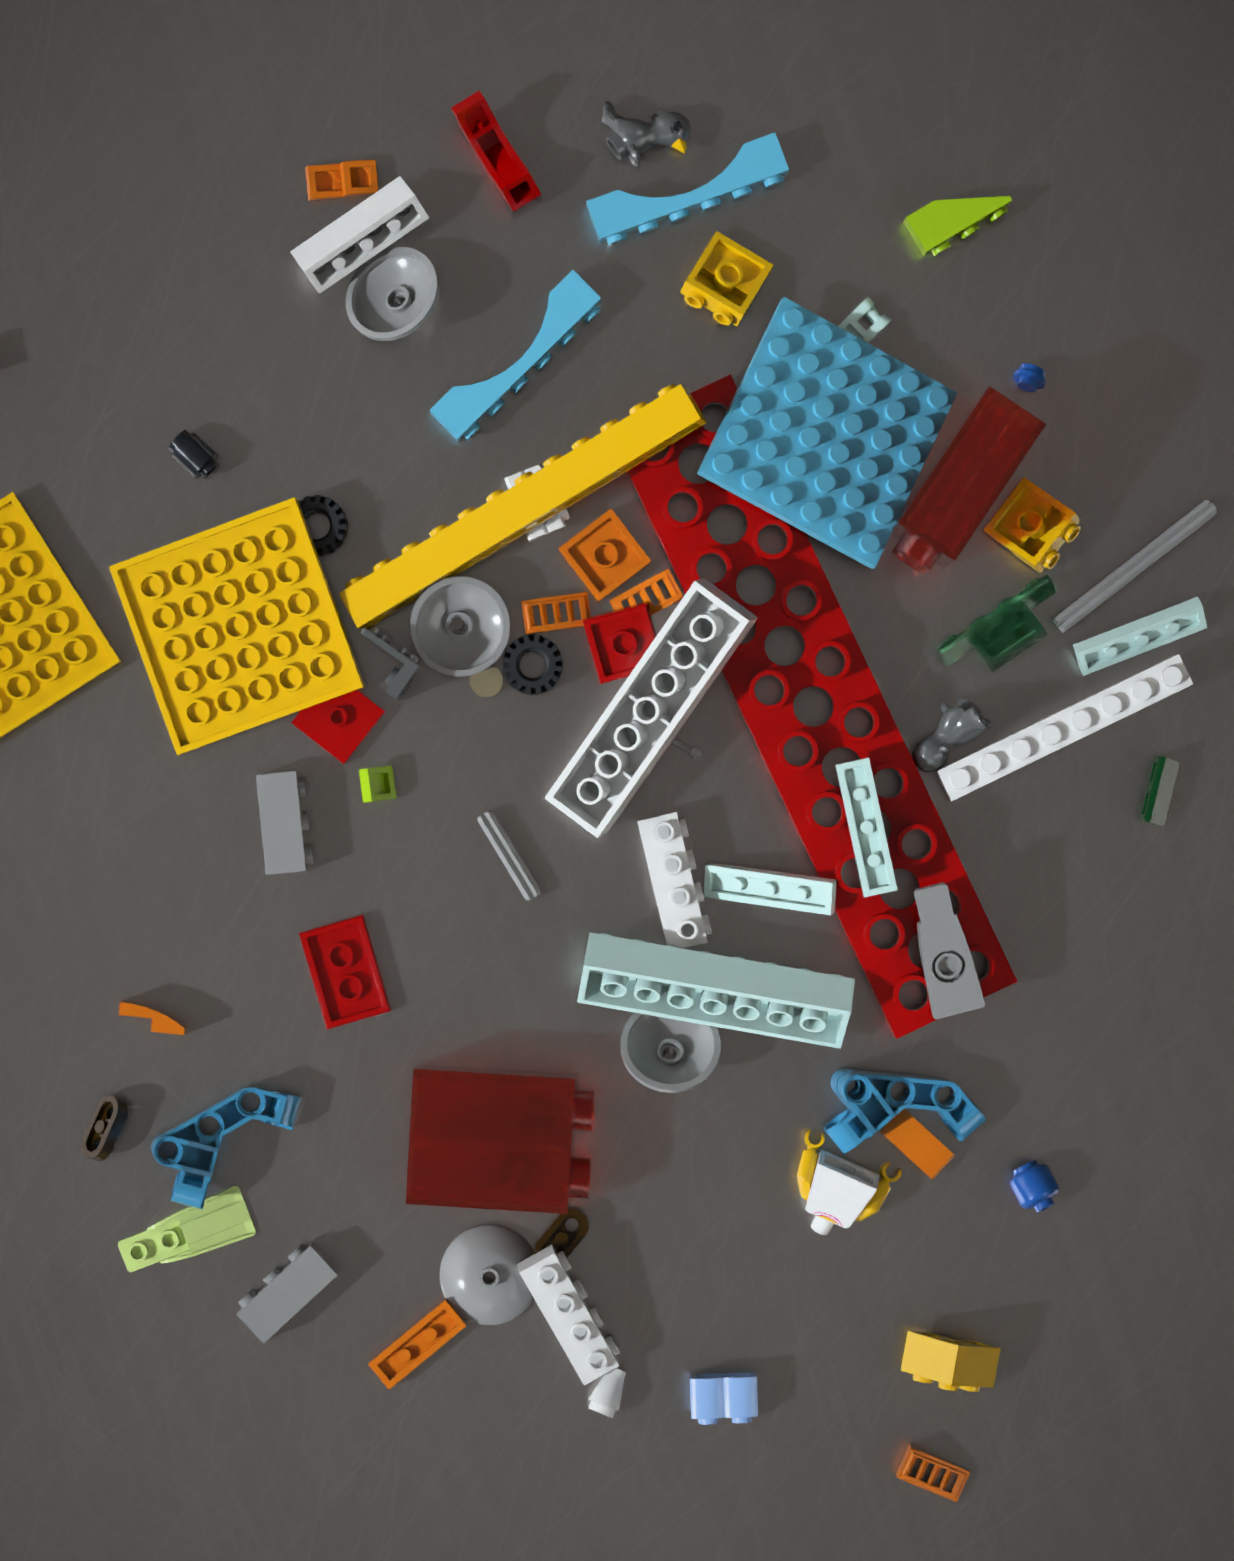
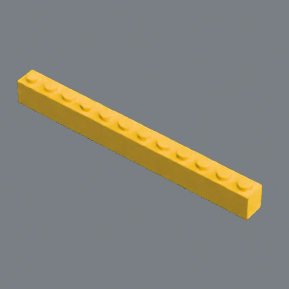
M682 384L666 386L657 393L659 397L649 404L644 401L635 405L629 410L630 415L621 421L614 419L604 424L600 428V434L591 439L587 436L576 441L571 446L573 450L564 456L557 454L550 457L543 463L544 468L533 474L530 471L519 476L514 481L516 485L507 491L500 489L493 492L486 498L487 503L477 509L475 506H472L458 514V521L449 526L442 524L429 533L431 537L422 543L415 541L408 544L401 550L402 555L396 559L391 560L387 558L377 563L373 567L374 572L363 578L360 575L345 584L346 589L338 594L357 628L370 629L417 600L423 591L433 583L460 574L706 424L707 421L689 390Z

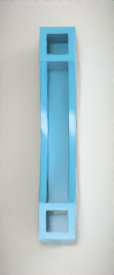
M774 132L744 143L735 159L722 173L709 183L691 192L671 197L652 198L615 190L586 201V206L599 242L607 241L609 245H613L626 240V234L639 229L640 234L658 228L657 222L670 218L671 222L685 219L690 216L689 211L702 207V210L706 211L721 205L720 199L733 195L734 199H739L753 193L752 188L764 184L765 188L778 185L784 182L783 176L788 175L789 168L777 135Z
M572 270L549 292L548 306L542 327L533 344L524 355L506 371L488 380L472 385L452 387L429 410L430 413L458 442L463 437L469 440L482 427L478 422L487 413L491 417L494 416L505 405L502 399L511 390L516 394L529 381L526 375L534 367L541 370L553 358L550 352L558 344L564 347L577 334L574 328L582 320L589 323L601 311L598 307L601 303V297Z

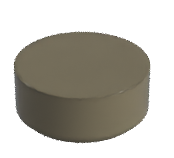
M494 665L470 676L471 688L481 697H493L503 687V675Z

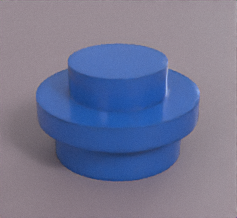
M1024 363L1014 372L1013 379L1018 383L1017 386L1027 392H1036L1037 389L1045 387L1046 379L1044 377L1046 373L1036 365Z

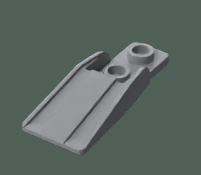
M942 882L915 889L914 896L920 921L917 922L919 951L933 1018L941 1019L983 1008L985 1001L973 958L957 915L953 912L946 883Z

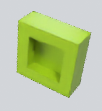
M392 765L359 769L363 803L396 799Z

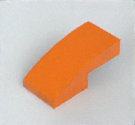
M375 159L342 161L340 164L308 165L305 167L308 201L372 195L378 191Z
M120 1001L119 1015L152 1018L151 1032L177 1035L187 1034L188 1026L167 1012L138 1002Z
M905 1109L890 1120L880 1131L932 1180L955 1157L946 1146Z

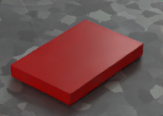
M364 914L299 933L326 1029L391 1011Z

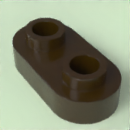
M106 1095L98 1102L81 1142V1150L85 1157L96 1161H103L112 1153L117 1138L128 1117V1107L124 1099L113 1095Z
M577 1208L562 1210L536 1241L534 1254L545 1249L547 1245L553 1244L557 1248V1253L563 1251L568 1258L588 1232L589 1223L585 1213ZM570 1218L578 1221V1226L574 1230H569L565 1226L566 1221Z

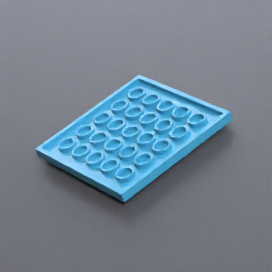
M783 297L771 318L697 474L873 569L883 553L957 392L788 298Z

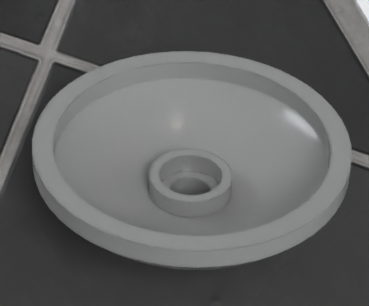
M392 247L382 250L363 263L350 281L346 294V310L351 323L361 334L376 341H393L408 336L425 323L436 306L440 292L438 272L430 259L416 249Z
M468 576L447 577L430 585L415 602L410 616V637L420 658L432 669L449 676H470L489 668L503 653L510 635L509 613L501 596L487 583ZM455 618L463 620V626L459 630L452 628L451 624Z
M634 1013L627 1021L622 1032L621 1056L629 1073L642 1085L665 1093L685 1092L698 1087L713 1074L720 1059L721 1038L717 1027ZM673 1054L675 1058L669 1060L664 1055Z
M479 1225L462 1232L451 1242L442 1258L440 1284L445 1299L460 1316L477 1324L498 1325L513 1320L522 1314L534 1299L522 1279L517 1266L518 1263L534 1255L533 1248L519 1233L501 1225ZM490 1271L495 1274L496 1279L493 1283H486L483 1280L485 1272Z

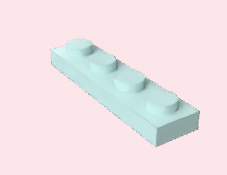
M1195 597L1073 644L1082 675L1085 676L1206 629L1207 623L1203 605L1199 598Z
M865 758L837 764L835 767L863 896L869 897L897 891L870 759Z
M708 862L705 865L704 897L832 915L835 912L837 880Z

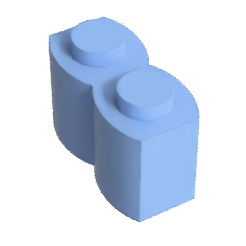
M757 1372L690 1375L691 1419H698V1423L704 1425L718 1423V1418H732V1423L752 1422V1417L758 1416Z

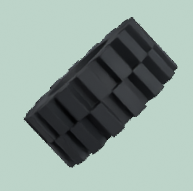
M321 495L303 497L304 499L298 502L305 521L311 514L321 513L330 522L329 532L320 539L312 538L318 556L322 557L326 554L334 553L335 549L342 546L344 538L347 537L348 520L345 517V512L336 502L328 497Z
M528 634L517 638L508 646L503 657V672L506 680L514 689L523 694L537 695L547 692L557 684L562 674L563 661L559 649L551 640L540 635ZM538 652L544 657L546 668L542 675L536 678H529L521 672L519 663L524 654Z

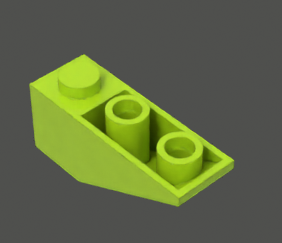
M1010 196L934 200L907 216L903 223L923 256L930 252L937 256L951 247L949 243L951 239L958 235L965 239L980 229L978 223L989 217L990 221L993 222L1008 213L1009 211L1006 206L1012 202V198Z

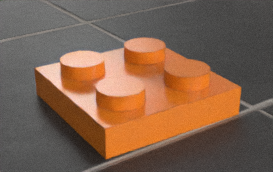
M609 509L558 548L598 602L652 562L612 509Z

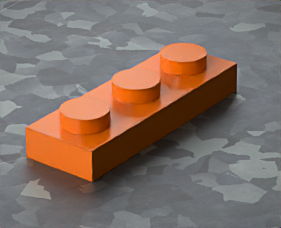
M445 1299L369 1361L368 1365L390 1390L464 1329L467 1324L447 1299Z

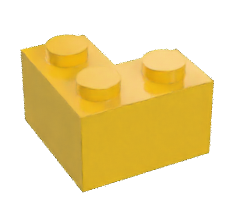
M908 1331L901 1371L914 1374V1381L932 1384L933 1380L939 1382L938 1387L941 1389L958 1391V1388L966 1391L979 1392L980 1387L994 1388L1001 1348L978 1341L955 1340L930 1332Z

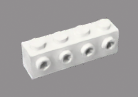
M399 176L297 246L290 253L320 294L429 219V216L415 194Z
M677 812L637 821L666 944L687 948L708 943L706 935L712 934L708 914L701 916L699 903L704 902V896L700 882L694 883L691 870L697 869L692 849L686 851L683 841L684 837L689 836L685 817L678 818Z
M550 1245L518 1263L517 1266L522 1279L584 1386L619 1367L616 1355L621 1352L613 1337L610 1335L605 1338L600 1327L604 1325V1322L597 1309L594 1307L589 1310L584 1299L588 1297V1294L580 1280L577 1279L573 1282L568 1270L572 1269L564 1252L557 1253L553 1245Z

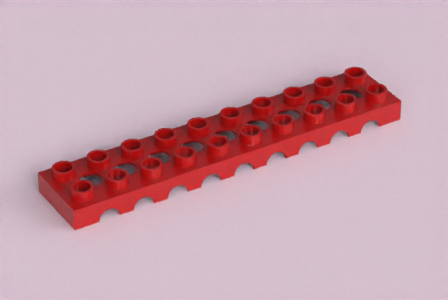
M730 374L690 394L700 411L711 404L721 405L728 410L737 387ZM701 426L671 444L667 455L663 459L658 461L645 460L627 471V474L670 561L684 595L695 580L701 579L697 573V563L700 558L708 554H715L725 562L726 574L722 580L712 584L758 617L754 623L755 634L751 641L739 644L721 671L741 716L756 743L767 771L783 800L793 826L810 857L817 876L837 880L836 915L854 955L870 984L893 1037L898 1039L938 1020L932 1016L928 991L925 1003L917 1009H907L899 1000V990L907 981H920L927 990L923 969L917 967L911 961L908 953L910 940L918 933L917 922L920 921L916 901L907 908L895 909L888 906L880 894L864 897L862 887L851 888L843 882L841 877L842 866L846 861L855 858L840 787L830 784L822 772V763L825 756L835 748H849L856 752L860 759L869 758L873 778L880 770L885 768L893 769L900 775L902 786L896 796L883 798L877 794L880 810L886 814L891 825L887 843L893 870L905 869L910 871L917 878L919 888L944 882L948 890L957 896L959 909L956 915L970 952L978 951L982 953L988 962L986 974L978 979L983 997L989 996L1018 981L806 533L711 481L696 484L682 476L678 465L682 451L693 444H704L710 447L716 435V432H710ZM680 493L692 496L697 503V514L687 522L674 520L668 512L670 499ZM720 505H734L741 509L746 516V533L736 543L721 544L715 541L708 532V517ZM766 526H777L785 532L787 544L782 552L768 554L760 548L758 534ZM748 566H763L770 570L775 578V593L764 604H748L737 593V577ZM804 586L813 592L816 603L811 613L797 615L788 608L787 595L792 588ZM779 626L795 628L804 639L805 648L802 657L796 663L789 666H780L773 663L765 652L767 635ZM834 647L842 653L844 667L838 675L825 676L817 669L815 659L817 653L822 648ZM763 676H774L783 685V696L774 705L762 704L755 696V684ZM807 687H819L829 693L833 701V712L826 723L811 727L804 725L797 719L793 704L795 697L801 690ZM853 708H863L872 716L873 727L864 737H854L845 728V716ZM794 736L807 739L812 746L811 759L802 766L791 765L783 754L785 743ZM823 797L833 798L841 808L839 821L830 827L818 825L812 816L814 804ZM914 829L924 831L930 839V849L920 859L908 857L902 848L904 836ZM881 919L893 921L898 928L896 943L885 949L876 947L870 939L871 927Z

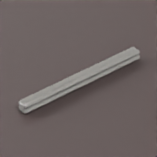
M1209 499L1200 503L1054 617L1053 622L1062 633L1073 627L1215 516L1218 512L1215 505Z

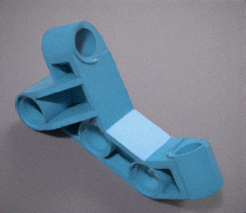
M844 1067L833 1073L830 1083L833 1092L847 1109L834 1117L825 1126L824 1130L843 1154L846 1155L847 1152L862 1143L866 1138L874 1135L905 1108L936 1110L944 1124L960 1142L987 1120L960 1087L948 1079L854 1070ZM855 1080L854 1088L847 1092L848 1085ZM897 1082H903L905 1087L903 1095L899 1098H892V1086ZM944 1086H949L951 1091L949 1099L939 1103L937 1100L938 1091Z
M246 1086L170 1130L156 1136L151 1144L154 1158L163 1166L180 1170L176 1176L170 1201L203 1210L222 1136L252 1119L293 1130L301 1098L274 1090L268 1091L253 1086ZM249 1092L256 1093L259 1098V1105L253 1111H246L241 1106L242 1097ZM207 1116L216 1118L218 1122L217 1130L210 1135L203 1134L199 1128L201 1120ZM165 1141H172L176 1145L175 1153L168 1158L161 1157L158 1153L159 1146Z

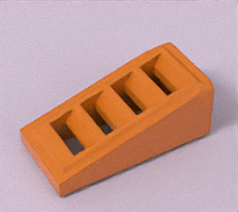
M666 569L609 600L614 610L624 608L621 602L626 599L630 606L637 604L633 595L639 593L643 602H648L652 616L682 600L683 595L669 569ZM663 580L671 595L670 598L665 599L657 582ZM650 586L659 601V604L655 606L645 591Z
M587 592L521 601L526 635L584 626L582 620L591 617ZM579 600L581 620H575L572 601ZM559 603H566L568 617L566 622L561 621ZM550 604L553 607L555 623L548 624L546 605ZM539 606L542 625L535 626L532 607Z
M911 1444L908 1445L896 1472L897 1478L954 1502L958 1501L970 1474L969 1470ZM920 1458L922 1462L916 1475H913L910 1472L916 1459ZM928 1463L934 1464L928 1480L922 1479ZM942 1467L946 1471L938 1486L934 1484V1481ZM952 1473L959 1474L952 1491L945 1489Z

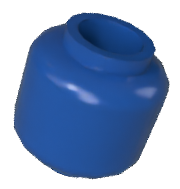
M1035 1160L1013 1171L1014 1177L1010 1181V1187L1022 1208H1035L1036 1212L1039 1213L1055 1204L1052 1198L1059 1193L1060 1189L1048 1165L1038 1164Z

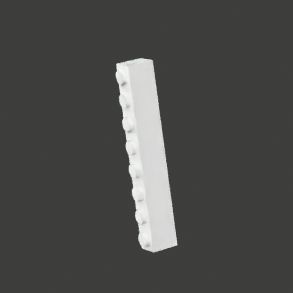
M1173 655L934 772L948 801L956 800L1193 685V682L1180 655Z

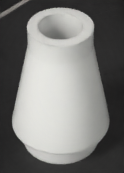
M615 1368L604 1374L588 1398L591 1401L588 1409L613 1418L615 1411H619L626 1372Z

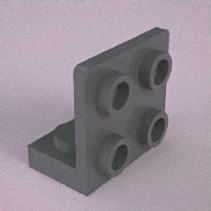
M375 626L371 632L363 628L361 634L404 664L401 669L395 666L384 681L388 685L385 692L400 701L422 670L417 665L420 658L403 646H401L399 651L391 647L389 644L393 639Z

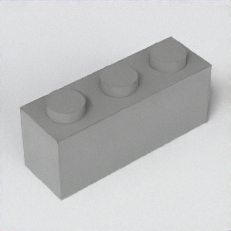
M298 771L256 775L266 875L308 871V864H313V851L311 844H305L304 831L310 830L308 810L302 811L301 797L307 796L305 777H299Z
M313 1242L307 1248L303 1244L299 1245L287 1257L291 1263L282 1271L277 1266L263 1279L267 1284L258 1293L252 1289L238 1302L242 1308L237 1312V1316L263 1344L338 1276L340 1272Z

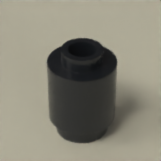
M183 430L168 447L173 453L172 458L195 479L200 476L207 478L218 466V463L215 461L218 454L196 433L191 434L187 430Z

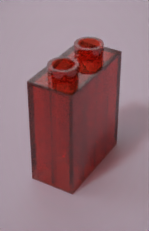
M989 386L975 400L891 528L893 530L891 534L900 539L891 553L923 575H925L927 570L931 571L935 564L945 568L953 563L1046 424Z
M418 1065L413 1069L405 1204L568 1214L571 1209L572 1198L589 1199L591 1158L574 1157L576 1130L593 1131L595 1091L578 1090L579 1074Z

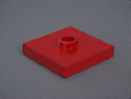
M647 601L582 620L600 684L628 677L657 636Z
M355 690L301 710L291 723L345 764L385 711L360 691Z

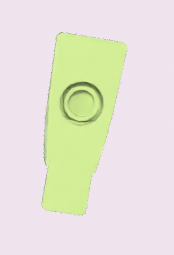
M236 1185L205 1198L203 1210L187 1206L148 1227L146 1231L119 1241L118 1247L127 1270L134 1272L157 1262L164 1264L190 1258L254 1236L256 1229L241 1190Z

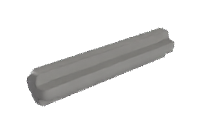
M490 810L477 818L480 826L525 900L530 901L540 895L541 890L494 812Z

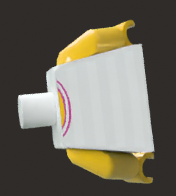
M811 1129L807 1131L804 1139L807 1150L802 1152L797 1179L800 1195L803 1199L807 1200L805 1210L815 1215L811 1228L819 1234L828 1235L833 1224L849 1228L854 1221L861 1222L877 1213L891 1189L889 1186L890 1182H895L901 1177V1169L898 1168L894 1176L889 1178L886 1175V1169L890 1162L883 1163L879 1168V1174L822 1149L818 1154L816 1153L817 1149L823 1145L825 1136L822 1132L820 1143L814 1145L808 1140Z

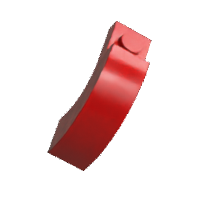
M480 91L451 107L458 125L471 148L513 212L542 195L529 170L503 133Z

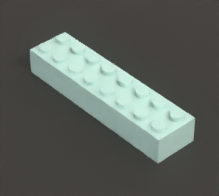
M589 932L577 1003L841 1049L851 1014L855 979L844 977L840 974L819 973L806 968L797 969L779 966L772 962L762 963L745 960L737 956L728 957L712 954L708 951H694L674 945L648 943L641 939L631 940L614 937L607 933L597 934Z

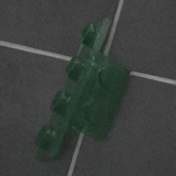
M1047 574L1042 578L1030 581L1023 591L1014 597H1008L1001 601L997 608L988 615L976 618L969 628L958 635L948 637L942 646L938 648L943 663L949 666L975 649L993 673L1047 636L1045 628L1032 613L1031 609L1055 594L1056 590L1049 575Z

